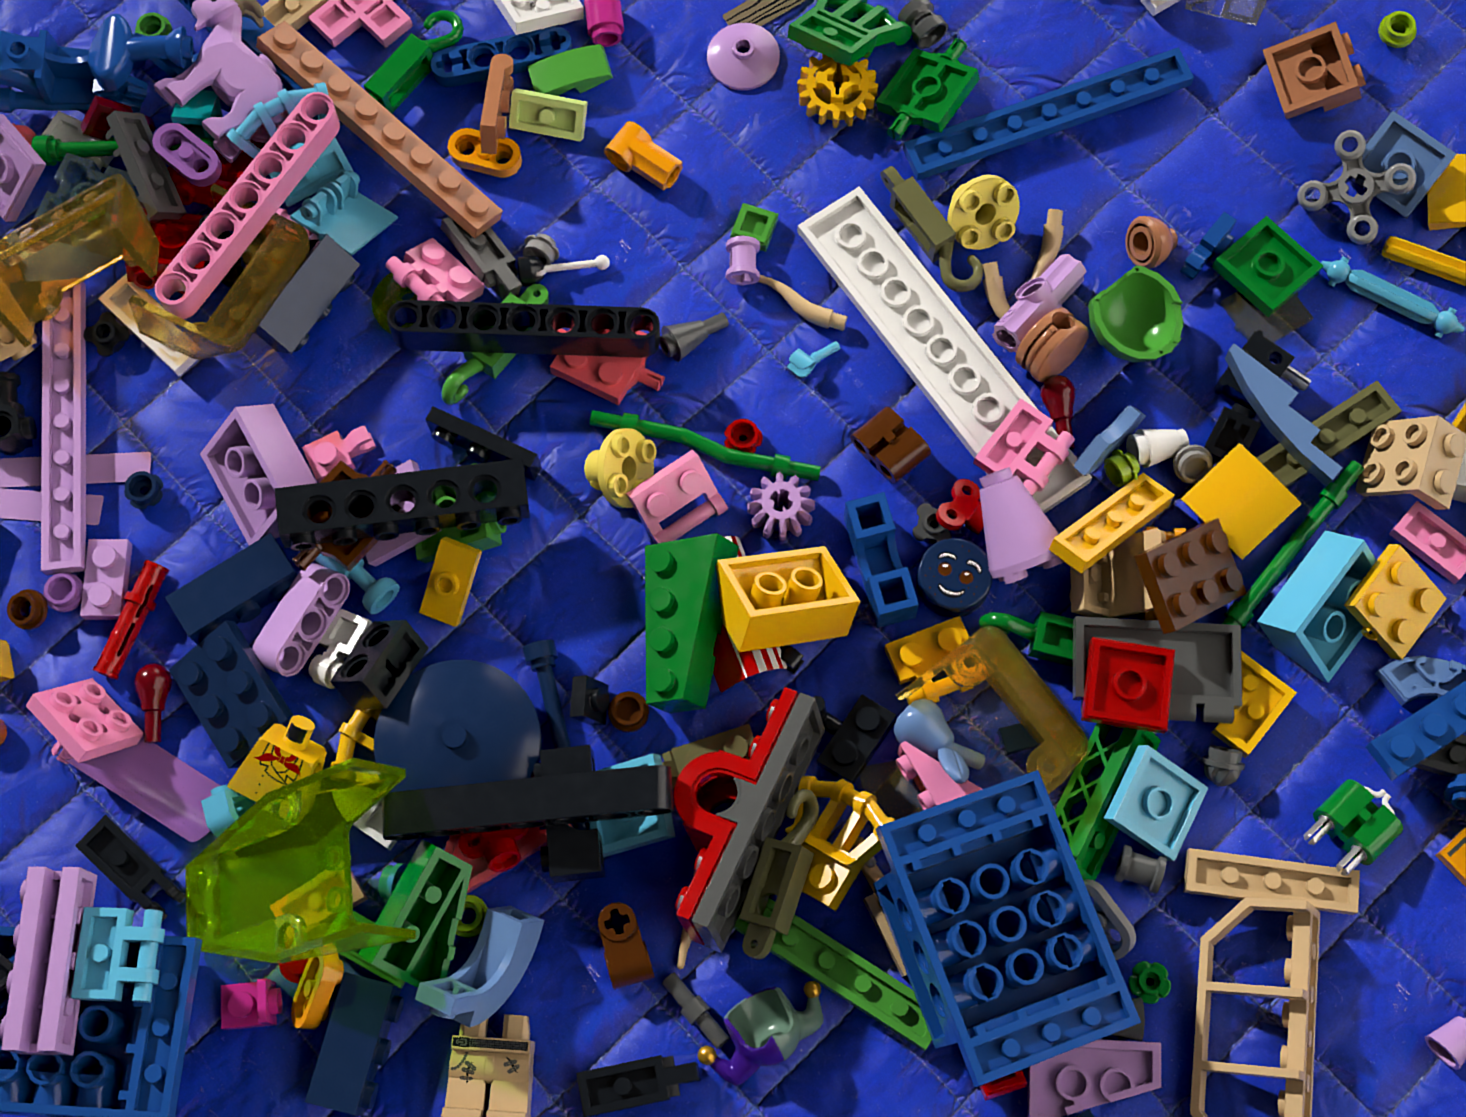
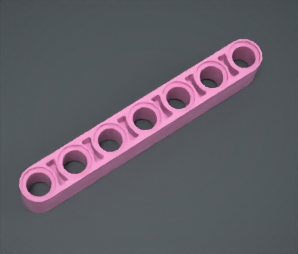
M312 92L302 98L160 275L155 283V293L170 317L184 320L192 317L199 310L335 138L340 129V122L334 103L327 94ZM319 114H326V115H327V116L324 117L323 119L313 120V118H314L316 115H319ZM295 143H304L298 149H289ZM280 172V175L276 178L266 179V176L270 173ZM250 201H256V202H257L256 205L253 206L252 208H249V209H243V208H242L243 205L246 204L247 202H250ZM225 231H233V234L226 239H218L221 233ZM210 261L205 268L200 270L194 269L195 265L199 262ZM185 291V294L180 299L169 300L175 292Z

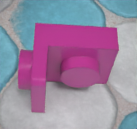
M263 978L257 979V982L221 985V1029L232 1030L277 1025L276 1014H281L283 999L281 989L276 988V982Z

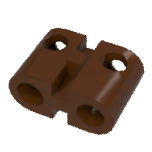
M888 406L884 407L850 435L855 448L870 463L873 461L876 464L877 470L893 484L897 483L931 455V450L926 441L912 427L907 428L904 425V420Z

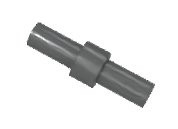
M675 972L663 980L662 985L683 1008L680 1013L690 1025L696 1024L716 1049L722 1047L730 1037L710 1015L709 1011L711 1008L700 995L695 997Z

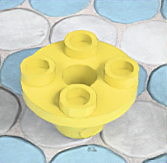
M982 175L959 186L953 193L947 215V222L956 232L955 240L963 247L973 250L990 248L1000 241H1008L1015 233V223L1019 214L1020 202L1017 190L1004 178L996 175Z
M630 428L616 429L604 439L600 450H594L587 456L584 465L586 479L591 487L602 491L606 500L613 506L633 508L626 493L654 475L653 461L657 454L656 446L652 440L645 439L637 430Z

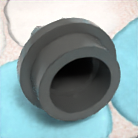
M1209 746L1208 755L1203 756L1202 759L1205 776L1217 786H1227L1236 782L1241 771L1245 768V764L1241 762L1243 752L1223 746Z

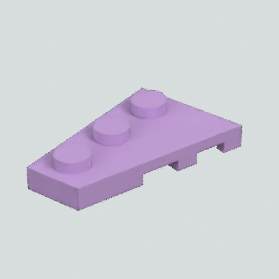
M1096 1040L1029 1066L1027 1077V1117H1061L1161 1088V1043Z

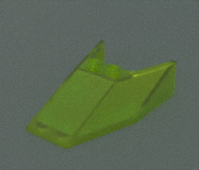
M351 758L266 793L185 867L187 937L201 939L202 952L278 964L416 939V930L359 922L353 915L350 829L360 817L406 777L405 769Z

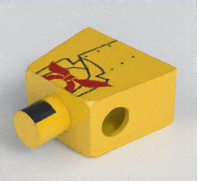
M295 715L291 717L287 727L274 723L256 742L229 781L227 787L298 824L315 803L327 753L323 746L310 740L315 729L313 721L304 716Z

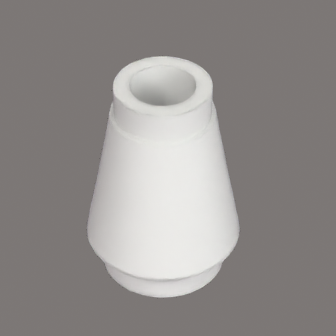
M1138 429L1135 434L1128 436L1126 449L1127 452L1132 453L1136 457L1139 465L1143 468H1148L1174 457L1179 450L1189 445V438L1184 429Z

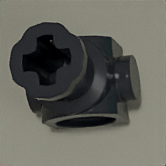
M2 371L0 372V435L5 429L10 427L11 429L8 434L0 437V452L5 455H16L28 447H33L32 440L37 438V429L34 419L31 416L25 417V408L18 403L17 388L21 385L20 376L15 373Z

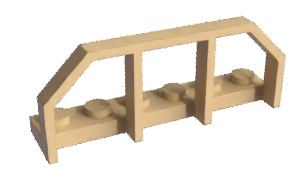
M1245 897L1200 938L1190 1114L1192 1117H1208L1205 1113L1207 1072L1286 1079L1285 1090H1280L1278 1095L1279 1116L1312 1117L1320 911L1308 901ZM1254 910L1293 912V915H1288L1286 922L1287 940L1292 941L1291 958H1286L1284 964L1285 983L1290 984V987L1212 982L1214 946ZM1211 993L1289 999V1002L1285 1001L1282 1007V1023L1284 1028H1288L1287 1045H1282L1280 1068L1208 1061Z

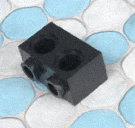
M406 620L373 621L330 682L353 709H387L429 647Z

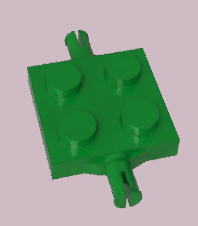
M955 38L946 52L942 54L929 53L914 48L876 100L878 111L897 117L887 130V134L892 139L896 138V141H899L910 125H919L941 133L980 80L978 69L958 61L959 57L967 49L965 41Z

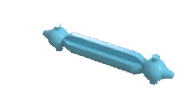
M1342 256L1341 260L1321 262L1323 265L1322 269L1327 272V276L1330 279L1329 285L1335 287L1337 283L1345 282L1351 291L1420 324H1433L1436 330L1434 335L1442 338L1443 334L1451 332L1462 334L1465 330L1455 315L1457 310L1449 307L1448 311L1439 312L1432 302L1364 270H1351L1348 264L1350 259Z

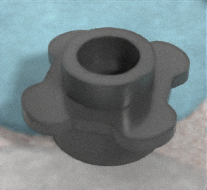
M928 503L920 505L917 509L919 520L918 525L913 528L914 538L930 544L952 538L950 530L942 527L936 520L937 509L932 508ZM947 514L949 518L955 519L953 515ZM933 521L938 523V526L935 528L930 525Z

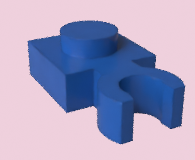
M1223 212L1204 235L1200 244L1184 261L1185 265L1180 272L1193 280L1215 253L1221 255L1235 239L1230 233L1237 220Z

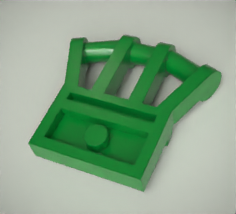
M818 0L816 6L789 24L787 38L800 43L806 49L822 53L839 64L851 66L862 57L868 58L877 46L894 42L898 46L905 44L912 35V28L904 21L898 22L889 14L888 8L881 5L874 7L867 4V0ZM829 8L837 9L832 13L828 11ZM852 18L858 19L854 23L850 21Z

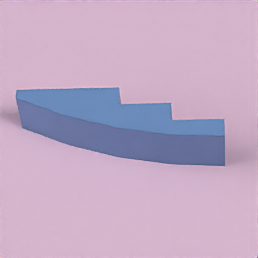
M1233 344L1228 350L1225 360L1243 395L1266 428L1289 454L1327 487L1343 467L1311 443L1320 432V429L1289 406L1298 392L1236 344Z

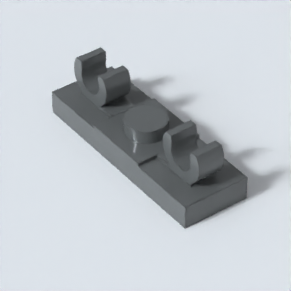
M113 111L106 117L111 129L107 131L105 136L107 140H115L117 142L118 149L113 152L114 157L122 158L133 185L136 186L139 196L134 201L135 206L145 207L147 215L142 219L143 224H159L163 219L179 220L186 214V210L165 162L160 159L153 147V134L144 114Z

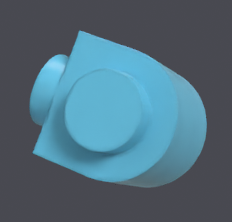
M228 784L212 789L210 791L211 796L201 801L207 827L216 837L223 840L235 837L255 827L260 819L258 803L228 788Z

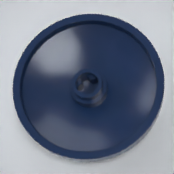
M473 660L442 661L424 667L410 675L387 709L381 710L374 734V756L377 769L389 792L533 778L534 764L539 763L540 750L542 749V734L538 715L524 689L502 670Z

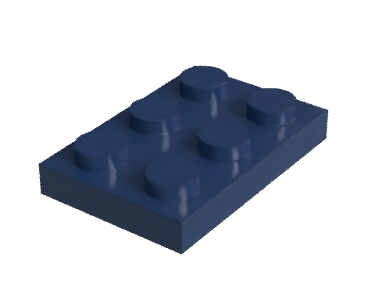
M225 620L169 669V672L228 768H239L259 738L274 723L287 727L291 717L294 716L235 621Z

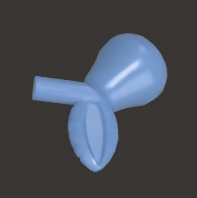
M915 700L905 708L894 724V734L900 744L906 741L930 757L938 758L944 771L956 783L962 784L968 780V766L979 770L985 763L984 754L954 742V734L948 726L941 708L932 700Z

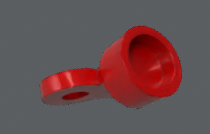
M960 479L954 483L951 489L953 501L942 503L936 511V520L942 527L955 531L966 524L965 527L979 535L984 525L981 501L979 502L980 488L978 485L968 479ZM962 490L969 492L970 495H966ZM947 514L953 515L955 519L949 518Z
M529 828L463 834L458 842L459 848L463 855L470 859L480 858L484 855L491 871L504 872L512 869L520 862L521 854L515 840L523 838L528 833ZM474 839L480 840L477 846L470 847L471 841Z

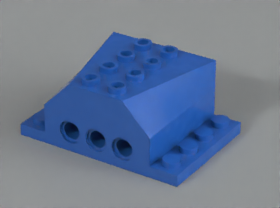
M1038 770L880 825L875 829L891 872L873 883L930 1036L935 1049L958 1043L974 1087L984 1085L1141 1023Z
M0 926V953L14 964L16 949L13 944V935L16 927ZM164 936V943L158 946L155 968L160 970L158 985H153L150 1003L132 1001L133 983H124L121 1002L81 1000L73 1055H24L1 1050L2 1041L0 1039V1114L27 1117H175L202 940L197 937ZM130 942L126 967L137 968L140 943ZM9 995L0 1005V1024L7 1013Z

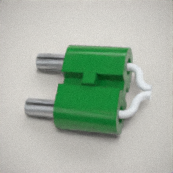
M1348 779L1314 811L1313 817L1316 823L1303 837L1307 841L1319 828L1321 830L1308 844L1315 845L1325 834H1328L1332 839L1338 836L1345 843L1342 848L1348 854L1336 865L1337 871L1339 872L1354 858L1340 873L1347 876L1359 863L1363 865L1372 864L1402 833L1403 825L1389 805L1388 801L1391 796L1385 790L1381 789L1379 792H1375L1369 787L1362 786L1357 781ZM1383 797L1382 806L1378 808L1372 802V799Z

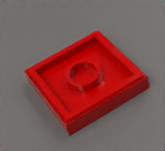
M1092 637L1089 644L1081 721L1163 734L1167 732L1175 650Z

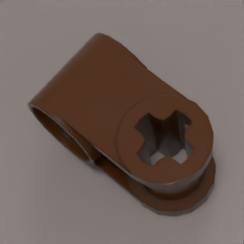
M620 902L605 906L598 917V928L605 949L603 953L613 989L616 990L655 978L645 940L642 941L633 910L628 905ZM614 913H619L622 919L629 918L630 920L629 923L624 925V933L616 935L613 928L606 929V924L612 922L611 915Z

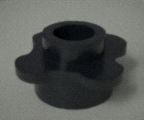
M104 312L100 315L99 321L95 325L84 330L83 337L87 342L93 343L97 347L99 355L109 357L122 349L130 337V331L127 327L120 326L116 322V317L113 313ZM105 332H110L108 337L103 336Z

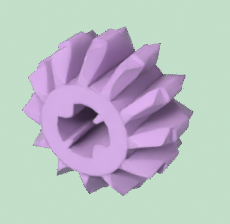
M779 472L776 474V482L774 483L768 478L763 477L761 479L762 489L752 488L750 491V497L754 501L747 504V512L755 515L752 518V526L754 528L764 526L763 536L766 539L772 536L774 531L779 532V540L783 542L786 540L787 531L789 530L793 535L799 537L802 534L801 525L809 526L812 523V516L809 512L815 510V501L808 498L811 492L808 485L798 487L799 478L796 475L791 477L789 482H784V476ZM780 502L787 503L788 510L783 507V511H776L774 504L779 507Z

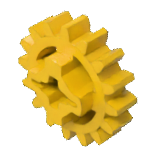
M822 54L820 61L813 56L810 57L809 68H801L800 79L797 81L799 105L807 106L806 115L812 117L818 114V124L823 125L827 119L832 120L833 128L838 127L839 120H845L849 127L853 126V117L855 115L864 120L866 118V108H874L875 97L878 92V83H875L876 71L868 70L869 61L864 59L848 66L839 64ZM836 82H839V94H838V95L835 93V92H836Z

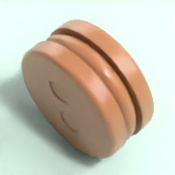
M1066 308L1054 309L1043 316L1025 335L1017 349L1016 362L1023 369L1027 370L1036 381L1044 383L1051 376H1057L1062 373L1079 355L1088 339V327L1074 318V315Z

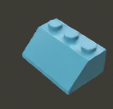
M1325 530L1257 621L1274 647L1321 681L1329 683L1363 636L1361 630L1364 627L1348 611L1344 604L1377 561L1365 540Z

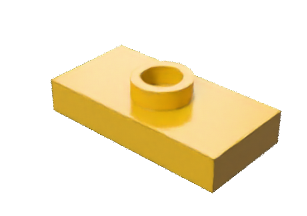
M446 536L440 539L419 610L420 614L454 627L461 623L482 550Z

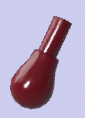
M1062 375L1051 376L1046 379L1041 386L1040 396L1051 419L1055 422L1057 434L1060 435L1062 431H1067L1073 436L1071 419L1073 418L1076 389L1073 383ZM1073 442V444L1070 446V448H1069L1070 450H1072V449L1075 448L1074 442Z
M155 663L146 664L140 668L135 677V688L141 702V710L145 712V743L161 742V712L165 710V703L172 684L170 672L164 666Z

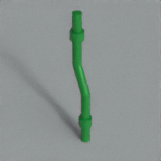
M592 410L591 426L612 430L622 428L634 429L643 436L682 443L726 464L771 472L772 477H776V474L781 472L784 479L787 476L795 475L798 478L818 481L821 466L790 460L791 456L775 453V457L730 449L687 428L641 420L639 415L624 412L623 416L595 410Z
M1351 460L1334 483L1331 482L1327 487H1324L1319 494L1320 500L1258 579L1239 602L1234 601L1224 613L1226 619L1222 624L1241 625V629L1247 626L1254 617L1252 611L1283 574L1331 511L1339 509L1348 498L1347 491L1364 471V467L1360 463Z

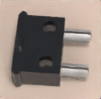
M1262 330L1255 331L1242 348V350L1279 378L1283 377L1302 391L1306 390L1310 385L1311 379L1290 366L1295 357L1265 338ZM1228 367L1217 382L1215 393H1222L1234 402L1255 411L1243 395Z

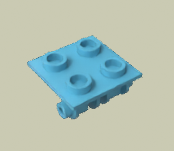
M342 171L335 182L330 181L326 183L324 187L317 191L313 198L305 199L302 207L290 215V219L314 234H328L352 256L396 221L398 216L358 192L360 178L356 172Z

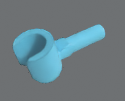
M835 341L812 353L810 356L799 348L789 357L791 363L788 364L787 368L798 377L805 378L822 359L839 351L840 345Z

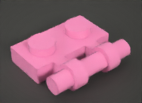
M434 238L406 251L403 262L396 256H392L385 264V267L393 274L394 281L402 288L408 287L418 296L417 300L471 302L483 295L485 288L484 282H481L476 275Z
M1020 398L976 455L973 464L988 474L1010 467L1013 476L1016 474L1022 478L1023 484L1033 496L1036 491L1041 492L1049 482L1048 475L1057 464H1063L1069 456L1068 449L1075 441V438L1067 431H1062L1056 440L1046 434L1054 420ZM1036 447L1043 452L1044 456L1034 467L1026 459Z

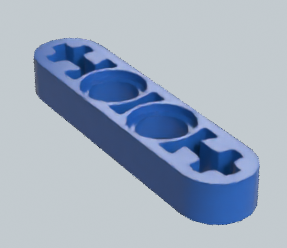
M553 26L519 35L513 34L442 49L433 55L430 66L434 79L439 85L455 87L488 80L490 65L479 67L474 63L479 55L489 54L493 57L497 54H508L510 56L514 48L526 47L530 50L526 58L519 60L512 58V74L527 72V66L540 60L572 50L573 46L569 32L562 27ZM558 41L560 49L553 50L551 43ZM536 44L540 45L541 54L537 55ZM464 59H467L469 69H464ZM451 63L452 71L445 73L444 65Z

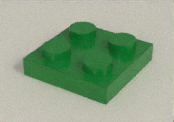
M1265 216L1217 257L1212 268L1269 318L1317 276L1323 265L1269 217Z

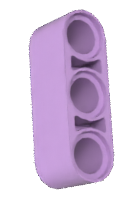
M311 563L306 571L301 570L253 644L252 650L263 667L286 677L299 673L349 595L350 583L346 575L316 563Z

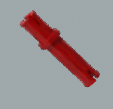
M149 560L144 561V566L132 591L126 592L123 598L126 603L96 665L92 669L114 680H118V675L149 611L154 612L157 605L154 600L166 575L170 571L162 565Z

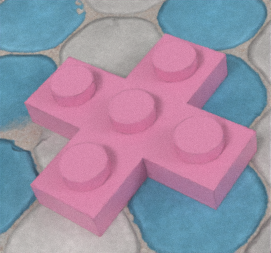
M329 0L308 17L311 26L334 48L361 26L385 48L413 27L411 18L393 2L394 0Z

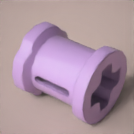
M736 236L727 240L726 250L730 253V262L725 278L729 283L741 286L758 282L760 272L756 269V253L760 250L759 240L750 236Z

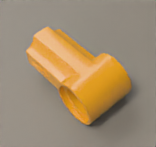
M631 121L626 122L604 148L605 156L618 169L624 172L633 170L663 191L673 186L683 168L681 160L653 143L646 130Z

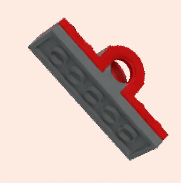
M784 687L779 700L774 699L771 702L766 714V722L768 723L762 735H756L751 743L748 753L750 760L719 749L718 752L703 754L689 762L680 772L675 783V807L696 851L699 852L694 864V871L696 873L689 887L684 886L677 897L675 904L676 916L692 941L701 945L705 944L706 947L722 953L741 913L766 837L776 838L786 816L790 799L798 791L800 779L805 775L825 733L816 698L803 693L798 695L797 691ZM729 801L734 802L725 811L716 813V815L712 814L718 805Z

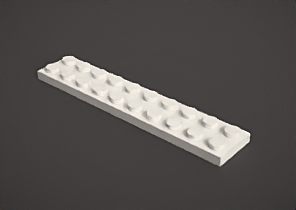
M860 186L798 225L797 233L974 458L1020 398L1037 409ZM1052 426L1046 433L1055 440L1059 436ZM1035 447L1026 461L1035 467L1044 454ZM1068 449L1069 456L1063 464H1057L1048 475L1049 482L1041 492L1036 491L1033 495V498L1044 513L1091 482L1092 476L1090 474L1084 476L1074 468L1077 457L1070 449Z

